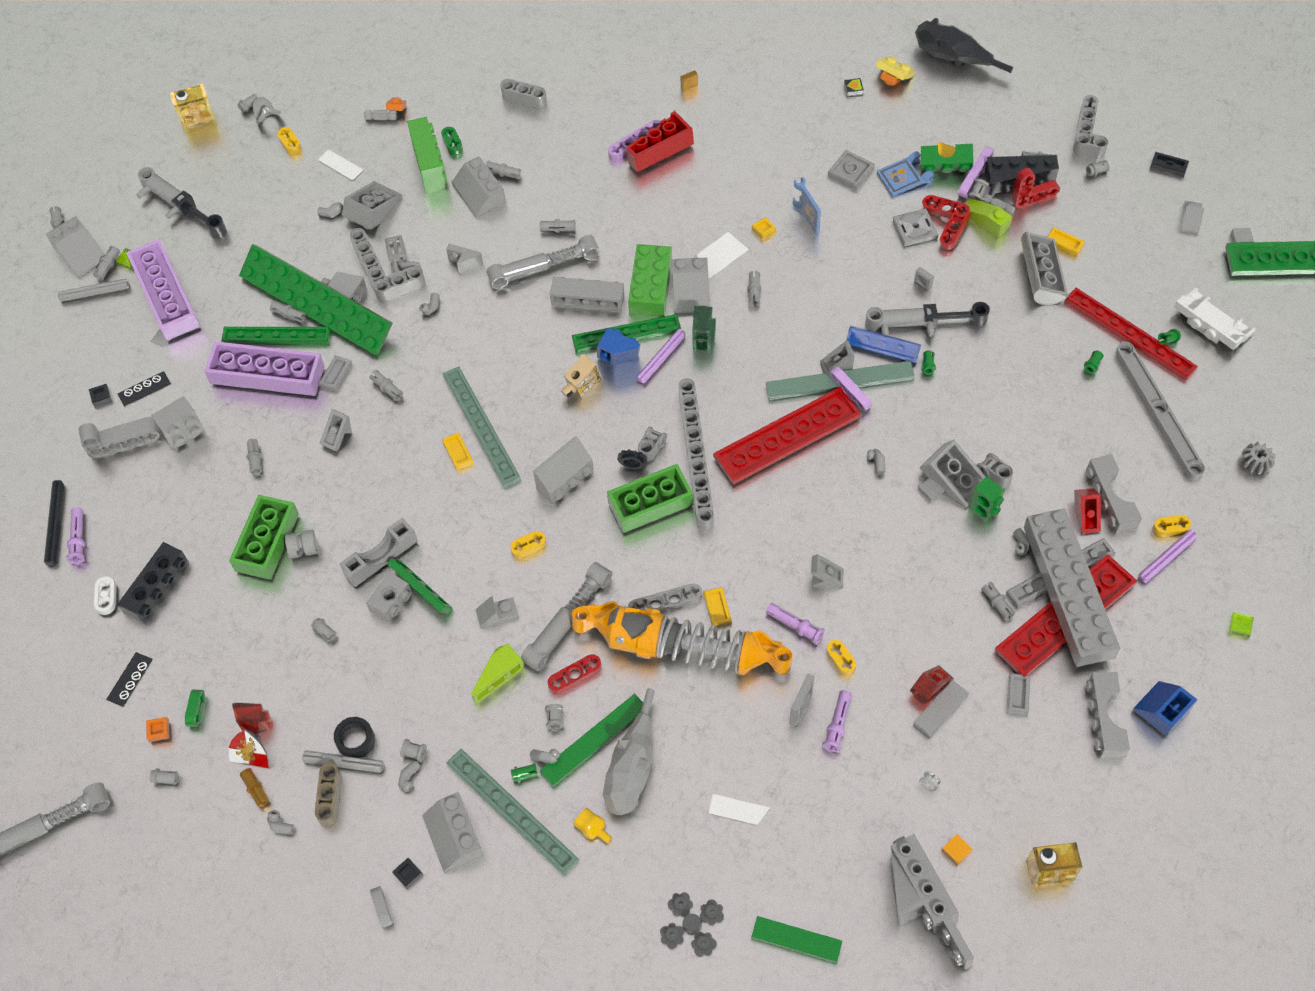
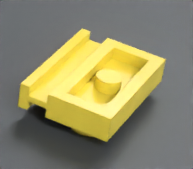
M892 56L877 60L875 65L901 80L909 79L915 73V70L911 69L910 65L901 64Z

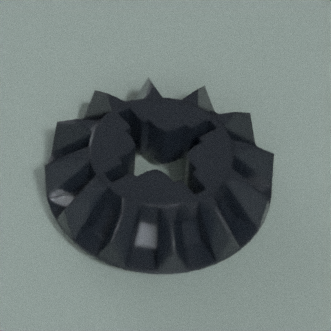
M628 449L618 453V462L626 468L640 469L647 465V456L643 455L642 452Z

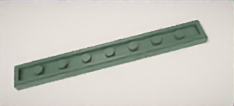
M911 361L844 370V373L858 387L908 381L915 378ZM829 373L766 382L769 401L831 392L839 388L831 379Z
M458 366L444 372L443 377L503 487L505 488L521 481L519 473L460 367Z
M460 749L446 762L448 767L563 876L579 861L577 856L463 749Z

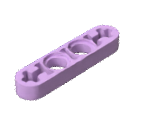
M653 120L610 145L608 148L609 158L613 161H619L626 157V148L628 146L625 144L628 142L633 143L642 134L647 135L648 130L660 125V121Z
M985 146L963 181L958 196L968 198L969 192L972 191L975 185L974 180L976 178L979 179L985 170L987 157H993V148Z

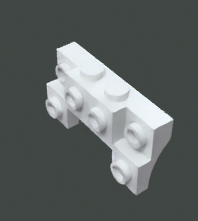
M1197 287L1176 301L1174 308L1188 318L1187 323L1192 328L1197 329L1216 344L1219 341L1223 342L1232 350L1241 343L1243 344L1256 330L1254 327L1250 329L1243 324L1242 319H1239L1233 325L1235 320L1209 302L1211 297L1208 296L1206 298L1198 292Z

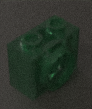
M704 305L694 306L692 326L693 351L711 352V344H715L716 318H713V307Z

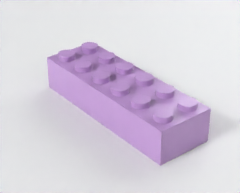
M160 239L126 252L166 341L199 328L200 325Z
M214 341L204 372L210 384L316 396L325 365L320 353Z

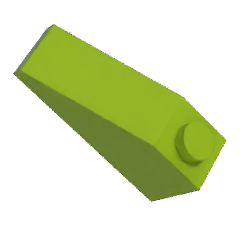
M971 198L964 203L970 207V219L996 239H999L1009 230L1012 216L999 206Z
M508 643L498 647L487 662L471 692L475 704L524 669L523 660Z

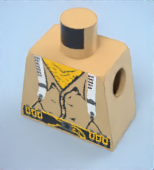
M583 354L564 375L567 385L561 392L566 398H569L574 393L579 397H583L603 380L597 365Z

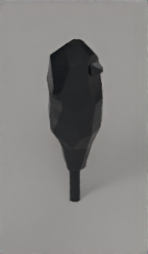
M934 18L932 21H924L915 31L919 47L933 57L955 61L958 67L962 63L992 65L1009 73L1013 71L1014 67L994 59V55L981 46L970 34L954 25L939 24L938 18Z

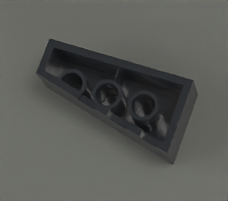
M1057 155L987 157L985 177L986 182L990 184L987 187L988 194L994 196V194L1000 192L1002 194L1009 193V190L1014 189L1018 173L1025 168H1030L1035 175L1033 186L1052 180L1056 181L1059 170Z

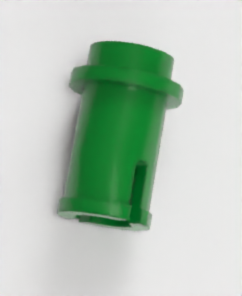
M1171 329L1168 332L1160 333L1158 340H1164L1159 343H1177L1181 339L1180 331Z
M931 350L923 352V365L921 369L927 375L933 374L936 370V365L934 364L935 353Z
M1098 350L1092 352L1089 360L1084 363V370L1087 373L1093 374L1097 372L1098 365L1104 357L1103 353Z
M533 763L520 768L515 766L514 769H511L513 782L517 781L520 783V780L538 776L536 764Z

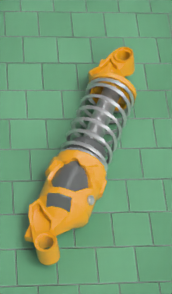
M611 601L602 605L590 604L589 606L577 607L572 611V628L575 632L585 633L589 629L596 627L604 636L611 649L636 653L637 657L661 658L663 655L670 654L672 655V661H674L676 655L681 653L682 649H686L685 663H688L691 651L699 652L698 666L702 665L704 653L711 654L710 667L713 669L717 657L721 656L725 657L724 671L726 672L729 668L730 660L735 659V673L744 676L751 669L765 662H768L774 671L779 674H787L791 670L793 658L791 650L783 646V642L772 640L761 630L754 632L738 630L733 641L730 642V630L728 627L723 629L719 640L717 639V627L714 624L709 628L706 637H704V625L702 622L696 625L691 634V622L688 619L683 624H679L675 616L670 620L667 615L651 608L639 610L621 606L615 601ZM699 627H700V633H701L700 636L696 635L697 632H698ZM713 630V638H710L711 632Z

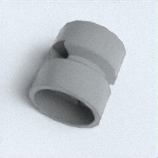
M313 529L302 531L300 535L296 532L285 535L286 548L290 559L299 558L302 554L306 556L318 554L317 540Z

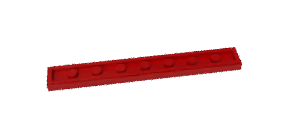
M1077 287L1065 299V303L1125 342L1131 343L1134 348L1183 380L1187 381L1197 370L1198 366L1165 344H1160L1159 340Z

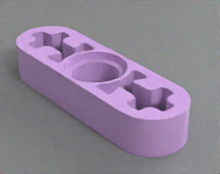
M835 366L829 371L831 379L842 388L846 395L862 411L865 412L872 406L870 399L841 368Z

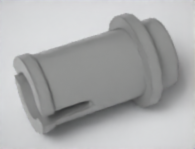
M252 94L245 100H240L237 104L240 111L248 112L254 100L258 98L257 95Z
M1104 160L1095 164L1090 163L1086 167L1087 175L1094 177L1098 173L1109 171L1110 165L1106 164L1108 161Z
M316 618L311 624L312 630L318 632L327 642L332 641L337 634L336 631L325 623L324 619Z
M159 768L151 770L150 782L154 783V785H158V783L176 785L178 782V771H161Z

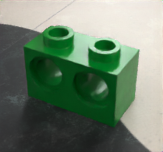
M986 476L974 488L969 508L986 521L992 516L996 517L1001 511L1000 505L1004 501L1005 489Z

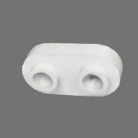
M108 576L98 579L94 589V607L102 615L112 613L116 607L117 585Z

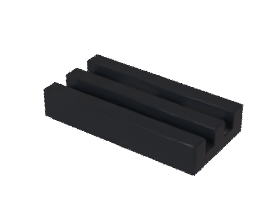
M1155 152L1150 168L1184 177L1189 161Z

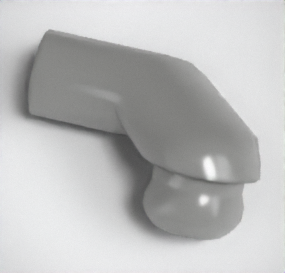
M878 449L868 450L867 457L869 460L874 459L876 473H885L884 455Z
M536 749L530 752L531 759L551 764L556 763L560 757V753L556 749H551L549 753Z
M412 761L401 770L398 786L405 792H409L412 789L413 783L409 781L410 777L420 769L417 761Z

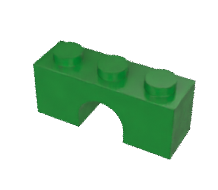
M973 143L955 144V153L951 157H942L938 152V145L921 146V172L929 170L933 173L940 171L944 173L952 171L968 172L973 167Z

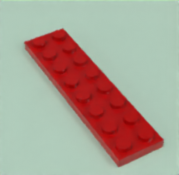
M839 387L713 453V457L734 485L861 417V413L842 388Z
M1109 554L1089 569L1105 610L1137 583V580ZM1052 601L995 647L994 651L1023 677L1033 672L1067 643Z

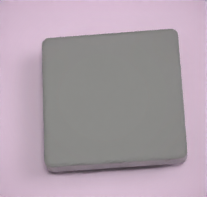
M160 329L151 340L152 343L162 347L168 342Z

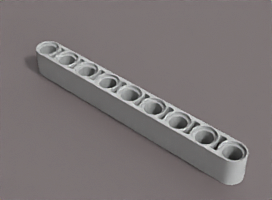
M685 378L679 382V401L696 523L700 530L709 531L714 526V511L696 387L692 379Z

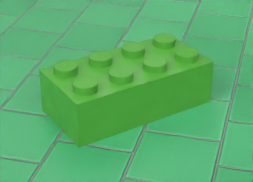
M427 116L407 121L426 194L446 189L444 183L447 182L444 171L445 167L443 160L439 159L441 158L440 149L438 146L435 147L438 143L436 135L432 134L434 133L432 123H428Z
M636 245L628 298L629 314L665 316L672 266V246Z
M678 464L607 491L608 504L623 533L693 506V493Z
M258 494L229 559L235 572L269 580L272 579L286 546L285 535L292 532L299 515L294 502Z

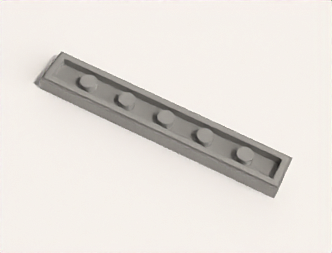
M1104 538L1082 549L1089 569L1107 554L1113 557L1116 553ZM1041 572L1006 591V595L1017 609L1048 593Z

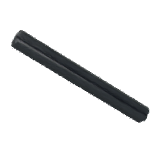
M54 480L51 488L44 563L48 566L55 565L64 488L62 480Z

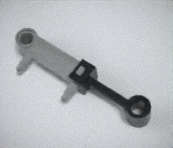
M144 167L139 170L138 178L143 188L137 193L138 198L152 191L173 206L165 215L167 219H170L177 213L183 217L192 213L206 223L211 237L219 239L226 235L227 229L220 215L206 216L196 208L193 197L184 190L181 192L158 176L153 168Z
M976 302L970 311L937 313L936 304H923V308L893 310L871 307L866 312L865 327L873 332L881 330L882 334L889 336L888 328L923 326V330H927L929 337H934V329L937 327L938 320L969 318L972 325L976 327L984 326L988 320L990 307L985 302Z

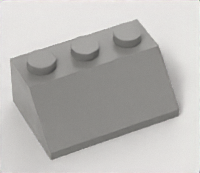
M480 156L464 163L452 180L453 186L475 217L481 216L506 203L504 189Z
M576 436L533 470L536 490L551 504L556 500H560L570 488L576 487L583 477L589 476L593 471L592 458Z
M459 792L438 800L422 815L444 873L484 856Z

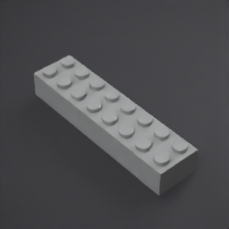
M1063 508L1027 516L1024 530L1076 667L1116 659L1120 646L1066 509Z

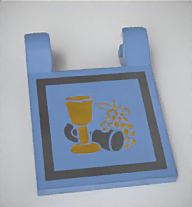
M918 151L913 152L905 159L877 170V174L892 197L923 183L933 182L934 174L932 171L929 170L920 176L912 165L920 163L919 157L921 155Z
M801 177V183H797L794 180V187L801 191L802 194L799 196L800 201H796L793 198V206L802 211L814 232L819 234L821 210L805 187V178Z

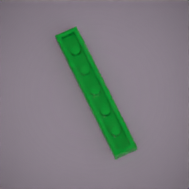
M674 314L609 328H615L621 331L622 335L627 338L632 337L638 341L673 334L678 329H681L678 315ZM607 328L572 335L575 353L597 349Z
M224 326L221 342L242 345H329L331 329L329 327Z
M634 693L560 753L556 763H548L540 770V774L554 788L630 726L638 713L641 712L643 702Z

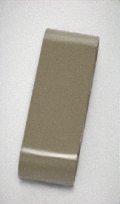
M331 762L321 766L317 786L315 816L323 827L333 826L337 822L342 775L336 764ZM335 772L332 777L327 778L328 773ZM333 792L329 798H324L326 793ZM325 812H331L327 818H322Z

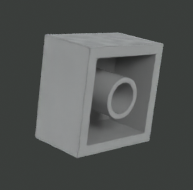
M184 396L151 415L161 435L172 450L182 446L186 441L205 431L195 410Z

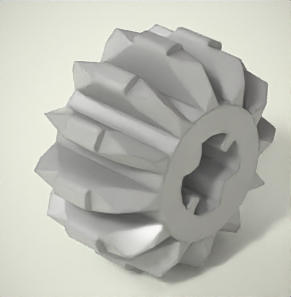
M1258 441L1254 445L1250 443L1241 453V463H1244V469H1250V473L1254 471L1258 475L1262 472L1267 473L1275 464L1276 454L1272 453V448L1266 447V443L1260 445Z

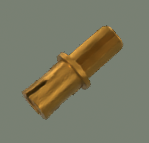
M251 768L244 769L239 775L247 787V793L251 794L258 807L266 806L269 803V799L262 789V783L258 782Z

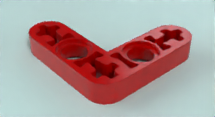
M1025 168L1017 175L1011 201L1016 208H1022L1057 195L1060 192V186L1055 180L1033 187L1035 175L1030 168Z
M934 195L924 197L922 200L923 209L926 208L928 213L949 218L940 236L941 247L945 250L953 249L970 219V207L967 204ZM946 205L951 206V209L948 211L942 210ZM953 224L960 225L956 230L951 229Z

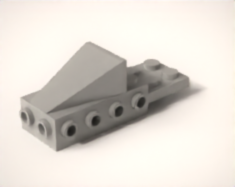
M915 834L907 838L904 836L899 837L891 845L897 916L900 927L923 915L922 920L928 930L932 929L934 934L942 931V939L947 946L951 945L953 950L952 956L958 966L962 965L964 970L972 967L974 957L955 925L958 922L959 912Z

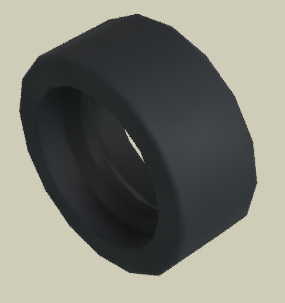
M348 717L336 726L334 742L342 755L360 758L372 749L375 735L370 724L365 719ZM354 727H360L365 730L366 739L360 746L348 748L343 744L342 737L347 730Z

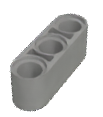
M513 79L502 80L500 86L502 98L505 101L535 109H543L547 106L544 88Z

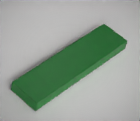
M390 559L387 564L439 612L450 614L453 610L452 606L402 561Z
M760 916L756 918L751 939L837 964L842 940Z

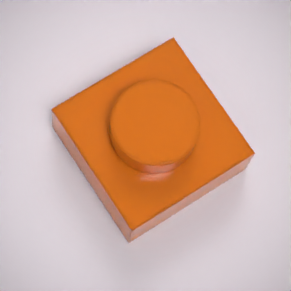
M885 71L882 72L880 79L884 80L885 84L890 86L898 84L901 80Z
M392 97L386 103V110L403 111L406 108V100H401L399 97Z
M167 717L146 720V737L148 742L170 739L169 719Z

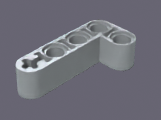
M1087 95L1083 99L1073 152L1079 156L1100 159L1105 156L1109 142L1106 137L1093 134L1098 107V98L1093 95Z
M145 417L98 431L96 426L91 423L83 424L78 428L82 447L91 458L102 457L149 443L160 437L159 429L152 417Z

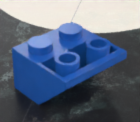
M607 328L597 346V358L612 366L632 361L639 357L641 344L635 338H627L622 335V332L615 328Z
M1158 681L1133 710L1167 737L1189 713L1198 699L1181 686Z

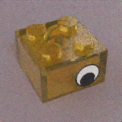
M203 84L171 93L183 130L216 121Z
M1076 842L1033 847L1026 859L1031 886L1038 885L1039 888L1049 887L1052 883H1060V885L1071 884L1083 868Z

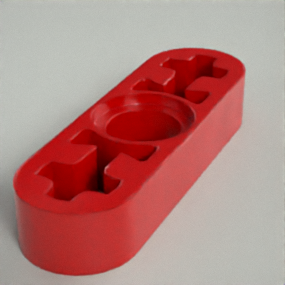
M595 654L587 655L551 675L547 681L550 692L561 694L598 674L602 668L600 658ZM589 662L595 663L596 667L589 666ZM572 670H578L580 676L573 679L569 676V673ZM564 675H566L568 683H566V680H564ZM554 681H557L558 683L560 682V685H561V686H560V687H557L556 685H554L553 682H554Z

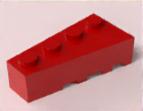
M674 110L670 113L668 119L664 118L661 120L659 126L656 128L652 127L648 130L646 136L639 137L626 148L628 164L636 172H639L693 145V128Z

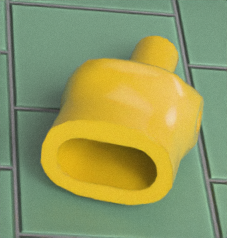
M587 807L573 822V825L589 840H593L598 836L608 844L612 839L603 830L605 820L594 814Z

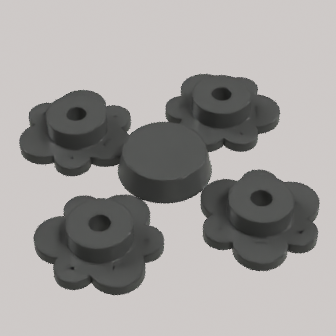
M683 892L680 895L674 893L673 899L668 901V908L673 910V915L678 916L680 914L684 916L682 921L683 927L676 926L675 923L663 926L660 929V934L662 935L661 942L667 944L670 949H674L678 944L683 943L684 939L682 936L685 930L688 933H695V940L691 942V946L695 948L694 952L697 956L711 955L712 949H715L717 946V942L712 938L711 933L706 932L704 934L699 930L701 929L702 921L708 922L710 925L721 922L724 919V914L722 913L723 906L717 904L713 899L708 900L706 904L701 905L700 909L702 912L699 917L696 914H689L690 908L693 907V902L690 900L688 893Z

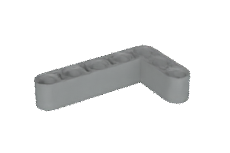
M356 228L350 232L353 248L379 301L387 302L425 286L423 270L418 266L386 276L365 231L361 228Z

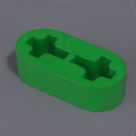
M453 127L443 128L441 131L442 140L451 155L460 154L463 148L456 130Z
M192 689L185 712V725L187 727L199 726L205 702L204 690Z

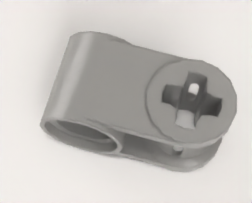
M651 426L647 428L638 444V452H642L643 455L647 456V464L655 459L667 439V433L655 431Z
M988 453L986 459L976 465L985 477L987 476L1003 489L1010 486L1013 469L995 454Z

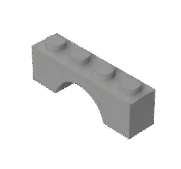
M1109 454L1090 459L1086 468V474L1089 479L1091 478L1093 488L1100 493L1101 507L1108 515L1109 525L1114 528L1115 533H1120L1138 528L1142 517L1135 502L1122 500L1113 492L1111 482L1116 479L1119 468L1113 455Z
M401 518L387 528L384 538L373 549L364 553L354 552L339 563L344 575L354 587L358 586L385 566L390 559L396 558L418 542L415 531Z
M1092 672L1089 680L1086 681V689L1091 694L1089 708L1094 714L1092 728L1097 733V738L1095 739L1096 750L1099 751L1100 758L1126 757L1130 750L1127 730L1115 725L1107 714V704L1115 700L1120 692L1118 673Z

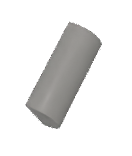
M1025 232L1021 237V244L1035 302L1041 305H1053L1065 300L1068 297V292L1055 239Z

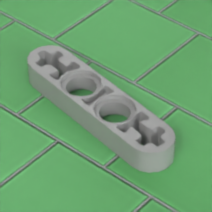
M695 583L634 599L629 602L628 607L634 608L637 606L639 610H645L644 603H647V608L659 610L661 613L700 602L702 599V588ZM691 591L697 593V596L693 597ZM683 593H685L686 600H683ZM672 595H678L680 600L677 603H673L669 598ZM658 600L661 602V606L653 608L650 606V603Z

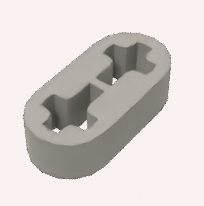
M381 886L371 889V897L381 927L385 928L393 925Z

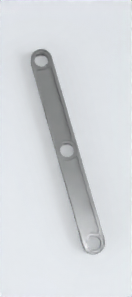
M1129 342L1119 343L1116 349V356L1182 469L1190 479H1200L1205 471V466L1134 346ZM1126 348L1130 353L1124 354L1120 349ZM1161 406L1164 412H1157L1154 407ZM1190 467L1199 468L1200 473H1193Z

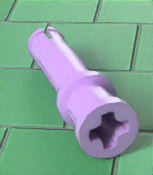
M78 507L71 509L70 539L67 541L69 554L66 560L72 564H80L85 560L83 555L85 542L82 539L84 511Z
M770 603L766 610L767 615L790 626L797 631L799 636L809 638L815 645L820 642L824 635V628H818L812 625L808 619L802 620L774 603Z
M839 691L831 724L827 726V737L822 743V747L827 751L839 752L841 749V737L845 734L843 726L852 693L849 691Z

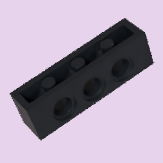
M165 542L160 545L117 605L124 614L140 622H143L150 615L152 608L157 601L161 600L167 587L174 582L175 576L185 567L187 558L183 551Z

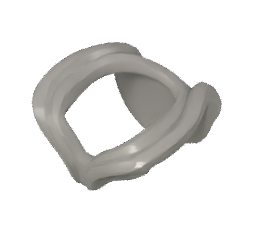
M264 97L255 99L252 104L256 123L263 122L268 115L281 114V111L275 110L270 101Z

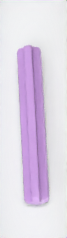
M678 329L637 375L638 382L644 384L685 338L684 331Z
M1188 530L1141 571L1138 578L1143 583H1147L1196 540L1197 534L1193 530Z

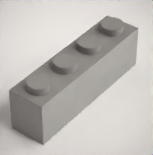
M553 277L550 289L551 305L622 310L624 283Z

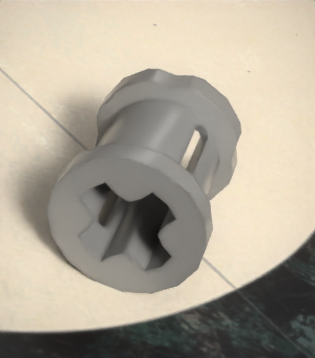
M976 178L974 180L975 185L968 195L976 200L983 201L982 196L990 184Z
M549 704L545 706L548 721L546 723L547 729L556 730L564 727L561 715L563 711L562 705Z
M405 739L401 747L400 756L403 758L406 756L417 759V762H422L427 746L426 744H415L410 742L409 739Z

